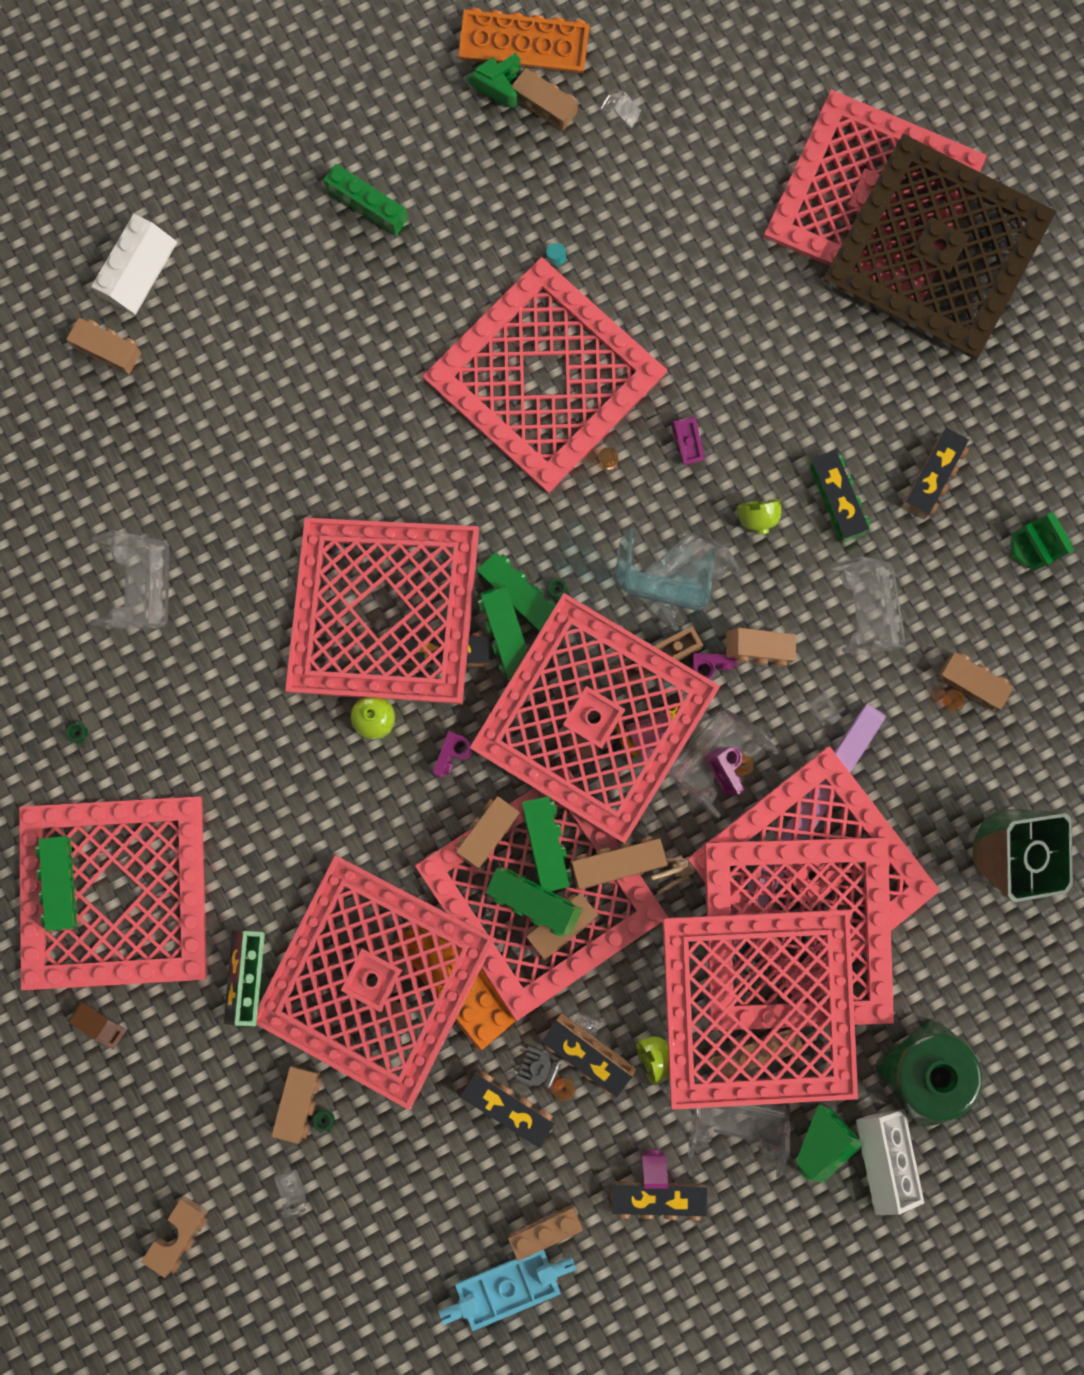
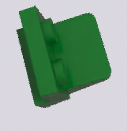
M514 53L497 64L492 57L466 76L465 80L481 93L508 108H514L517 106V94L511 84L515 83L521 75V59L517 53Z
M1053 512L1011 533L1012 558L1024 567L1031 568L1033 572L1074 551L1070 539Z

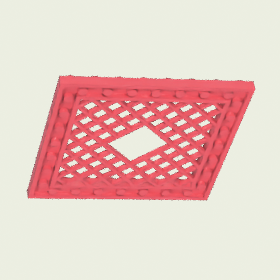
M541 257L422 377L425 382L549 494L667 373V369ZM534 298V308H524ZM537 298H549V308H537ZM552 298L562 307H552ZM534 312V322L522 323V313ZM537 312H549V322H537ZM552 312H564L565 322H553ZM519 313V323H509ZM568 313L577 321H568ZM550 326L549 337H538V327ZM553 326H565V336H553ZM568 326H580V336H568ZM583 326L593 335L583 336ZM519 327V337L507 338V328ZM522 327H534L535 337H523ZM504 328V338H494ZM568 340H580L581 350L569 351ZM584 340H596V350H584ZM535 341V351L523 352V342ZM538 341H550V351H538ZM553 341H565L566 351H553ZM599 341L609 350H599ZM492 342H504L505 352H492ZM507 342H520V352H508ZM489 343V353H479ZM596 354V365H584V355ZM599 354H611L612 364H600ZM566 355L567 395L524 396L523 356ZM569 355H581V365H569ZM615 355L625 364H615ZM520 356V366L508 367V357ZM477 357H489L490 367H478ZM493 357H505V367H493ZM474 358V368H464ZM615 368H627V378L615 379ZM630 368L635 372L632 376ZM581 369L582 380H570L569 370ZM585 369H597V379H585ZM600 369H612V379H600ZM505 371V381L493 382V372ZM508 371H520L521 381H508ZM462 372H475V382L463 383ZM478 372H490V382H478ZM458 373H459V380H457V379L455 378V376H456ZM600 383H612L613 393L601 394ZM616 383H624L616 392ZM570 384H582V394L570 395ZM585 384H597V394H585ZM521 385V396H509V386ZM490 386V397H478V387ZM493 386H505L506 396H494ZM466 387H475V395ZM585 398H598V409H586ZM601 398H610L601 407ZM552 399V410H540V400ZM555 399H567V409L555 410ZM570 399H582L583 409H570ZM509 400H521V411H509ZM524 400H536L537 410H524ZM481 401H491V410ZM494 401H506V411H494ZM583 413V424H571V414ZM586 413H595L586 422ZM537 414V425H525V415ZM540 414H552V425H540ZM555 414H567L568 424H556ZM497 415H506V424ZM509 415H522V425L510 426ZM568 428V439H556V429ZM571 428H580L571 438ZM525 429H537L538 440H525ZM540 429H553V439L541 440ZM513 430H522V438ZM556 443H566L556 453ZM528 444H538V453ZM541 444H553V454H541Z
M305 518L285 691L287 693L463 704L479 527ZM339 543H346L351 545H349L344 550ZM336 544L341 553L332 560L326 552ZM360 544L372 546L365 551V549ZM357 545L363 554L353 561L347 553ZM382 545L394 547L387 552ZM379 547L385 555L375 562L369 554ZM404 547L416 548L410 553H408V551ZM401 548L407 556L399 563H396L391 555ZM426 548L438 549L432 554H430ZM423 549L429 557L418 564L412 556ZM448 549H454L453 555L448 551ZM444 550L450 559L440 566L434 557ZM346 556L351 564L341 571L335 563ZM324 557H326L330 563L323 568ZM367 557L373 565L363 572L357 564ZM389 558L395 566L385 574L379 565ZM410 559L416 568L407 575L401 569V566ZM432 560L438 569L428 576L422 568ZM452 563L450 577L444 569ZM334 566L339 574L329 581L324 573ZM355 567L361 575L351 583L345 574ZM376 568L382 574V577L373 584L367 575ZM398 569L404 578L394 585L388 577ZM420 570L426 579L416 586L410 578ZM442 572L448 580L438 588L432 579ZM343 577L349 586L339 593L333 585ZM323 578L326 581L327 585L321 589ZM362 579H365L370 587L361 594L355 585ZM386 579L412 611L378 639L354 611L353 607ZM408 581L414 589L404 596L398 588ZM430 582L436 591L426 598L420 589ZM450 584L448 599L442 590ZM331 587L337 596L327 603L321 595ZM353 589L359 597L351 604H348L343 596ZM418 592L424 601L414 608L408 599ZM440 594L446 602L436 610L430 601ZM341 599L347 607L337 615L331 606ZM320 600L325 605L321 610H319ZM428 604L434 612L424 620L418 611ZM448 606L446 621L440 612ZM329 609L334 618L325 625L319 616ZM350 610L356 619L346 626L340 618ZM416 614L422 623L412 630L406 621ZM437 615L444 624L434 632L427 623ZM318 621L323 628L316 633ZM336 621H339L344 629L334 636L328 628ZM360 622L366 630L356 638L350 629ZM401 625H404L410 633L400 641L394 634V631ZM426 626L432 634L422 642L415 633ZM446 628L445 642H443L438 634ZM326 631L332 640L323 647L317 638ZM348 632L354 641L344 648L338 640ZM370 634L376 642L366 650L360 641ZM392 635L398 643L388 651L382 642ZM413 636L419 645L410 652L404 646V643ZM435 637L442 646L432 654L425 645ZM316 643L320 650L314 654V647ZM336 643L342 651L332 658L326 650ZM358 644L364 652L354 660L348 651ZM379 645L385 654L376 661L370 652ZM401 646L408 655L400 662H397L391 654ZM423 648L429 654V657L420 664L413 655ZM444 650L441 665L435 657ZM324 653L330 661L320 669L314 660ZM345 654L351 663L342 670L336 661ZM367 655L374 664L366 671H363L357 663ZM389 657L395 666L386 673L379 664ZM411 658L417 667L407 674L401 666ZM433 659L440 668L430 676L423 667ZM312 665L317 669V671H312ZM331 665H334L339 672L324 671ZM355 666L361 674L347 672ZM377 667L383 675H370L369 673ZM399 668L405 677L390 675ZM419 670H421L427 678H417L412 676H414ZM441 673V679H434Z
M564 769L555 773L566 780ZM568 769L570 779H575ZM578 782L572 783L573 785L582 790ZM535 788L509 804L519 811L520 814L505 833L507 834L511 831L509 842L499 841L498 843L508 846L506 858L493 856V850L488 856L487 871L477 870L473 866L466 867L460 865L465 860L456 854L458 848L455 846L463 835L468 837L472 831L471 829L415 865L446 913L486 934L487 932L481 923L492 925L490 934L492 937L494 936L495 926L508 928L506 941L498 939L494 941L495 943L505 945L503 956L493 943L482 965V969L516 1021L663 921V918H668L640 874L607 882L615 884L613 896L600 894L602 884L598 885L597 893L588 892L585 889L577 890L566 887L564 899H567L568 891L581 893L583 896L584 894L595 896L594 910L596 913L609 916L607 928L594 926V920L591 925L586 927L590 928L588 941L576 939V936L569 940L571 941L569 954L554 952L550 967L538 965L539 954L537 952L534 964L523 962L524 949L536 951L534 947L525 945L530 917L527 916L525 928L512 926L515 913L511 909L500 907L498 903L496 906L485 904L484 899L488 888L489 875L493 876L494 872H490L492 859L505 862L504 867L506 868L508 863L521 865L519 871L521 876L524 866L535 868V864L525 862L527 850L531 851V847L528 846L529 837L527 830L516 828L525 822L521 807L522 802L548 797ZM555 803L557 808L564 809L562 821L554 819L555 823L561 824L562 836L565 825L577 828L575 840L562 836L558 837L560 846L561 841L574 843L572 855L567 854V858L571 859L570 863L575 860L577 844L589 846L588 857H591L593 848L595 851L610 848V852L619 849V843L615 837L565 806ZM567 810L577 824L566 822ZM580 829L589 842L578 840ZM514 831L527 834L525 846L512 843ZM511 847L524 849L522 861L509 859ZM454 869L453 877L451 879L448 875V872ZM457 869L470 871L468 883L455 881ZM473 872L486 874L484 887L471 884ZM456 885L467 887L465 899ZM618 886L627 899L616 897ZM470 888L483 890L480 902L468 900ZM600 898L612 900L610 912L597 910ZM615 901L628 903L625 915L613 913ZM468 904L479 906L477 917ZM632 905L636 912L629 916L630 908ZM483 907L495 909L493 922L480 919ZM499 910L511 912L509 925L496 923ZM612 917L624 919L611 928ZM511 929L524 932L522 944L509 942ZM594 929L605 932L592 941ZM575 942L587 944L573 954ZM508 945L521 948L518 960L506 958ZM556 955L568 957L554 967ZM506 962L517 964L515 975ZM521 965L533 967L531 980L519 978ZM537 968L549 970L535 980ZM519 981L530 984L523 988Z
M202 797L19 807L21 990L207 980ZM172 821H178V827ZM155 822H165L158 830H156L151 824H149ZM142 823L135 832L127 825ZM104 825L119 826L111 833ZM168 825L177 831L170 841L160 834ZM85 826H97L90 834L82 828ZM145 826L155 833L147 842L138 836ZM75 827L68 835H65L59 829ZM123 827L132 834L124 844L116 837ZM52 828L45 836V829ZM100 829L109 835L102 845L93 838ZM79 830L87 838L79 846L71 840V845L75 848V851L72 853V859L79 852L87 861L79 869L73 864V870L75 871L74 880L80 875L87 884L80 891L75 889L76 901L80 898L88 906L80 915L77 913V923L81 921L88 929L80 938L72 930H66L56 939L41 926L40 917L41 914H44L43 905H40L39 891H42V882H39L37 878L40 859L36 858L35 847L39 845L38 839L50 838L55 831L61 836L71 838ZM157 836L166 843L158 853L149 846ZM178 837L179 850L172 845ZM134 838L144 845L136 854L127 848ZM112 839L121 846L113 856L104 848ZM89 841L98 847L90 857L82 850ZM169 847L178 854L170 864L161 857ZM146 848L155 855L147 865L138 858ZM123 850L132 856L125 866L116 860ZM101 851L110 858L102 868L93 861ZM158 859L166 866L159 876L150 869ZM135 860L144 868L136 877L127 870ZM178 860L180 873L173 868V865ZM112 862L144 890L114 924L82 895ZM90 863L98 870L91 879L82 873ZM169 870L178 877L171 886L161 879ZM146 871L155 878L148 888L139 881ZM158 882L167 889L159 899L150 891ZM179 882L180 896L173 890ZM169 893H172L179 900L171 910L162 902ZM147 894L156 901L148 911L139 903ZM158 905L168 912L160 921L151 914ZM136 906L145 913L137 923L128 916ZM179 906L181 919L174 913ZM90 909L99 916L92 925L82 918ZM170 915L179 922L172 932L162 925ZM147 917L157 924L149 933L140 927ZM125 918L133 925L126 935L117 928ZM102 919L111 927L103 936L94 929ZM159 927L168 935L161 944L151 937ZM180 928L181 941L174 936ZM136 929L145 936L137 946L129 939ZM113 931H116L122 937L115 947L106 940ZM90 932L100 939L92 948L83 941ZM68 933L77 940L69 950L60 942ZM46 935L54 942L47 950ZM171 938L180 946L172 956L163 948ZM147 940L157 947L149 957L140 949ZM125 941L134 948L126 958L118 951ZM102 942L111 949L104 959L94 952ZM79 944L88 951L81 960L72 954ZM57 945L65 952L58 962L49 955ZM161 951L169 959H153V957ZM136 952L146 959L129 961ZM181 952L182 958H175ZM114 953L122 960L107 962ZM92 954L100 963L84 962ZM68 956L77 963L61 965ZM46 958L54 965L46 966Z
M888 838L704 843L706 916L731 915V905L738 911L735 915L746 914L744 911L752 902L761 910L758 914L768 913L767 910L774 902L783 909L782 912H788L797 901L808 911H813L812 909L820 900L829 908L828 910H835L837 905L844 900L851 907L849 910L850 915L854 911L863 919L855 928L850 924V929L852 930L850 933L851 938L856 934L863 941L856 951L851 947L852 961L857 957L864 964L857 974L852 971L853 984L858 981L865 987L858 997L853 994L855 1025L894 1023ZM839 862H849L843 868V870L839 869L834 864ZM856 862H863L864 869ZM811 863L826 864L818 871ZM781 864V866L775 872L771 871L766 866ZM789 864H803V865H802V867L796 872ZM743 865L759 866L750 873ZM830 865L839 873L832 882L822 875ZM852 865L861 872L854 881L845 874ZM730 866H736V867L730 872ZM807 866L816 873L809 883L800 876ZM762 867L771 875L764 884L754 877ZM784 867L794 874L786 884L777 876ZM739 868L748 875L741 885L732 878ZM819 877L828 885L821 894L812 887ZM841 877L851 884L843 893L834 886ZM863 877L864 892L857 886L858 882ZM796 878L805 885L798 895L789 888ZM751 879L760 887L753 896L743 889ZM773 879L783 886L775 896L766 888ZM730 881L737 887L732 895L730 893ZM853 888L862 895L855 904L846 898ZM808 889L817 897L810 906L801 899ZM830 889L840 896L832 906L823 898ZM785 890L794 897L787 907L778 900ZM740 891L749 899L742 908H739L732 901ZM762 891H765L772 898L764 908L755 900ZM864 900H865V915L858 909V906H859ZM864 924L866 927V938L858 932ZM758 938L754 944L757 946L763 938ZM732 939L726 941L734 947L740 939H735L733 942ZM719 940L707 941V946L712 949ZM820 942L811 952L816 954L824 945ZM722 943L715 951L722 960L732 952L725 943ZM773 944L766 955L769 957L777 947ZM750 945L743 956L746 958L754 948ZM865 947L867 962L859 955ZM783 952L781 953L785 957L778 964L780 968L787 960H790ZM711 955L708 959V969L713 973L721 962ZM808 955L800 964L804 967L810 959L813 960L814 958ZM762 956L754 967L758 969L766 959ZM739 957L733 965L731 958L727 964L735 970L743 960ZM818 962L816 964L819 968L812 974L815 978L822 970L825 971ZM795 963L793 964L797 968L790 975L792 979L796 976V974L799 971L802 972V970ZM773 965L771 966L774 969L766 977L768 980H770L776 972L779 973V971ZM724 966L716 977L725 984L733 974ZM751 969L743 979L747 981L755 971ZM866 970L867 984L860 978ZM806 974L805 976L808 978V980L801 987L804 990L808 987V985L811 982L814 983V981ZM714 979L708 984L709 993L712 996L722 987ZM786 979L778 989L782 991L791 982ZM764 980L755 990L750 986L749 990L752 993L744 1002L739 999L738 1002L741 1005H733L729 1010L748 1029L774 1028L792 1008L782 996L780 997L786 1003H771L779 995L776 991L767 1001L762 998L758 992L765 984L770 986ZM740 981L733 989L732 982L728 986V988L733 993H736L742 987L743 983ZM819 986L817 987L820 989V991L813 997L815 1001H817L823 993L825 995L827 994ZM796 987L794 988L797 990V992L790 999L792 1002H794L800 994L804 995ZM725 990L717 1000L726 1008L734 997ZM868 993V1000H861ZM756 996L764 1004L748 1003ZM806 998L809 1002H803L799 1008L808 1015L816 1005ZM826 1001L822 1007L829 1013L828 1001ZM714 1002L709 1007V1016L715 1020L723 1010ZM818 1009L810 1019L820 1026L827 1016ZM796 1010L788 1018V1021L797 1027L804 1017ZM725 1014L718 1022L724 1030H728L735 1023L728 1014ZM807 1022L803 1027L814 1026L811 1023ZM784 1023L780 1028L790 1027L786 1023ZM738 1025L734 1030H742L743 1028ZM715 1026L711 1031H717L719 1029Z
M849 910L663 918L671 1109L858 1099ZM818 935H825V941ZM795 936L811 937L805 944H803ZM773 937H788L782 945L773 939ZM751 938H765L758 947L750 940ZM815 938L824 945L817 955L807 948ZM730 939H742L735 948L728 941H726ZM792 939L801 946V949L793 957L784 949ZM719 940L712 949L703 942ZM769 940L778 948L770 958L761 950ZM688 941H696L689 949ZM746 941L755 949L747 959L738 952ZM722 943H725L732 950L724 960L715 953ZM699 944L709 951L701 961L691 954ZM804 951L814 958L806 968L797 961ZM781 952L790 959L783 969L773 962ZM825 952L827 966L820 960ZM758 953L767 960L760 970L750 963ZM735 954L744 961L736 972L727 964ZM711 955L721 962L713 973L703 965ZM689 956L698 964L691 972ZM816 962L825 969L818 979L809 972ZM793 963L802 970L795 980L785 973ZM770 964L779 971L772 981L762 974ZM747 965L756 972L748 983L739 975ZM724 966L733 974L725 984L716 977ZM700 968H703L710 975L702 985L693 978ZM805 974L814 981L807 991L797 984ZM782 975L791 982L790 986L783 993L774 985ZM759 976L792 1006L789 1012L763 1041L758 1039L729 1012ZM826 976L828 989L820 983ZM736 977L745 985L737 995L728 988ZM712 979L722 986L714 996L705 989ZM690 980L698 987L697 991L692 996L690 992ZM817 986L827 993L819 1003L810 996ZM794 987L804 994L796 1004L787 997ZM725 990L734 997L726 1008L717 1000ZM701 991L711 999L703 1009L693 1001ZM806 998L816 1005L808 1015L799 1008ZM827 999L829 1013L822 1007ZM714 1002L723 1010L715 1020L706 1013ZM691 1004L700 1011L693 1020ZM818 1009L827 1016L820 1026L810 1019ZM796 1010L804 1017L797 1027L788 1021V1018ZM725 1014H728L735 1021L727 1031L718 1024ZM702 1015L712 1022L704 1032L694 1025ZM807 1022L817 1029L809 1039L800 1032ZM784 1023L794 1030L786 1040L777 1033ZM828 1023L830 1036L823 1031ZM738 1025L747 1032L739 1043L730 1035ZM715 1026L724 1033L716 1044L707 1037L708 1033ZM692 1028H694L701 1035L694 1042V1044L692 1040ZM819 1033L829 1040L821 1050L812 1043ZM796 1034L806 1041L798 1051L788 1044ZM773 1035L782 1042L775 1052H772L765 1045ZM750 1036L759 1043L751 1054L742 1047ZM727 1037L736 1045L728 1055L719 1048ZM703 1039L713 1046L705 1056L695 1049ZM809 1045L817 1052L810 1062L801 1056L802 1052ZM787 1046L794 1053V1056L785 1064L778 1055ZM829 1047L831 1060L824 1054ZM762 1048L771 1054V1057L763 1065L754 1058ZM739 1049L748 1056L740 1067L731 1059ZM716 1050L725 1057L717 1068L708 1061V1058ZM693 1051L701 1058V1061L695 1067L693 1064ZM821 1056L830 1064L822 1074L813 1067ZM797 1058L807 1065L799 1075L790 1068ZM774 1059L784 1066L776 1076L766 1069ZM751 1060L760 1067L752 1078L743 1070ZM728 1061L737 1068L729 1079L720 1072ZM704 1063H707L714 1070L706 1080L697 1073ZM809 1069H811V1070H812L813 1072H815L818 1076H804V1075L809 1071ZM786 1070L794 1076L780 1078ZM763 1071L771 1077L766 1079H757L763 1073ZM740 1072L747 1078V1080L734 1079ZM716 1074H718V1075H720L725 1081H711V1080L716 1076ZM694 1075H695L701 1082H694Z

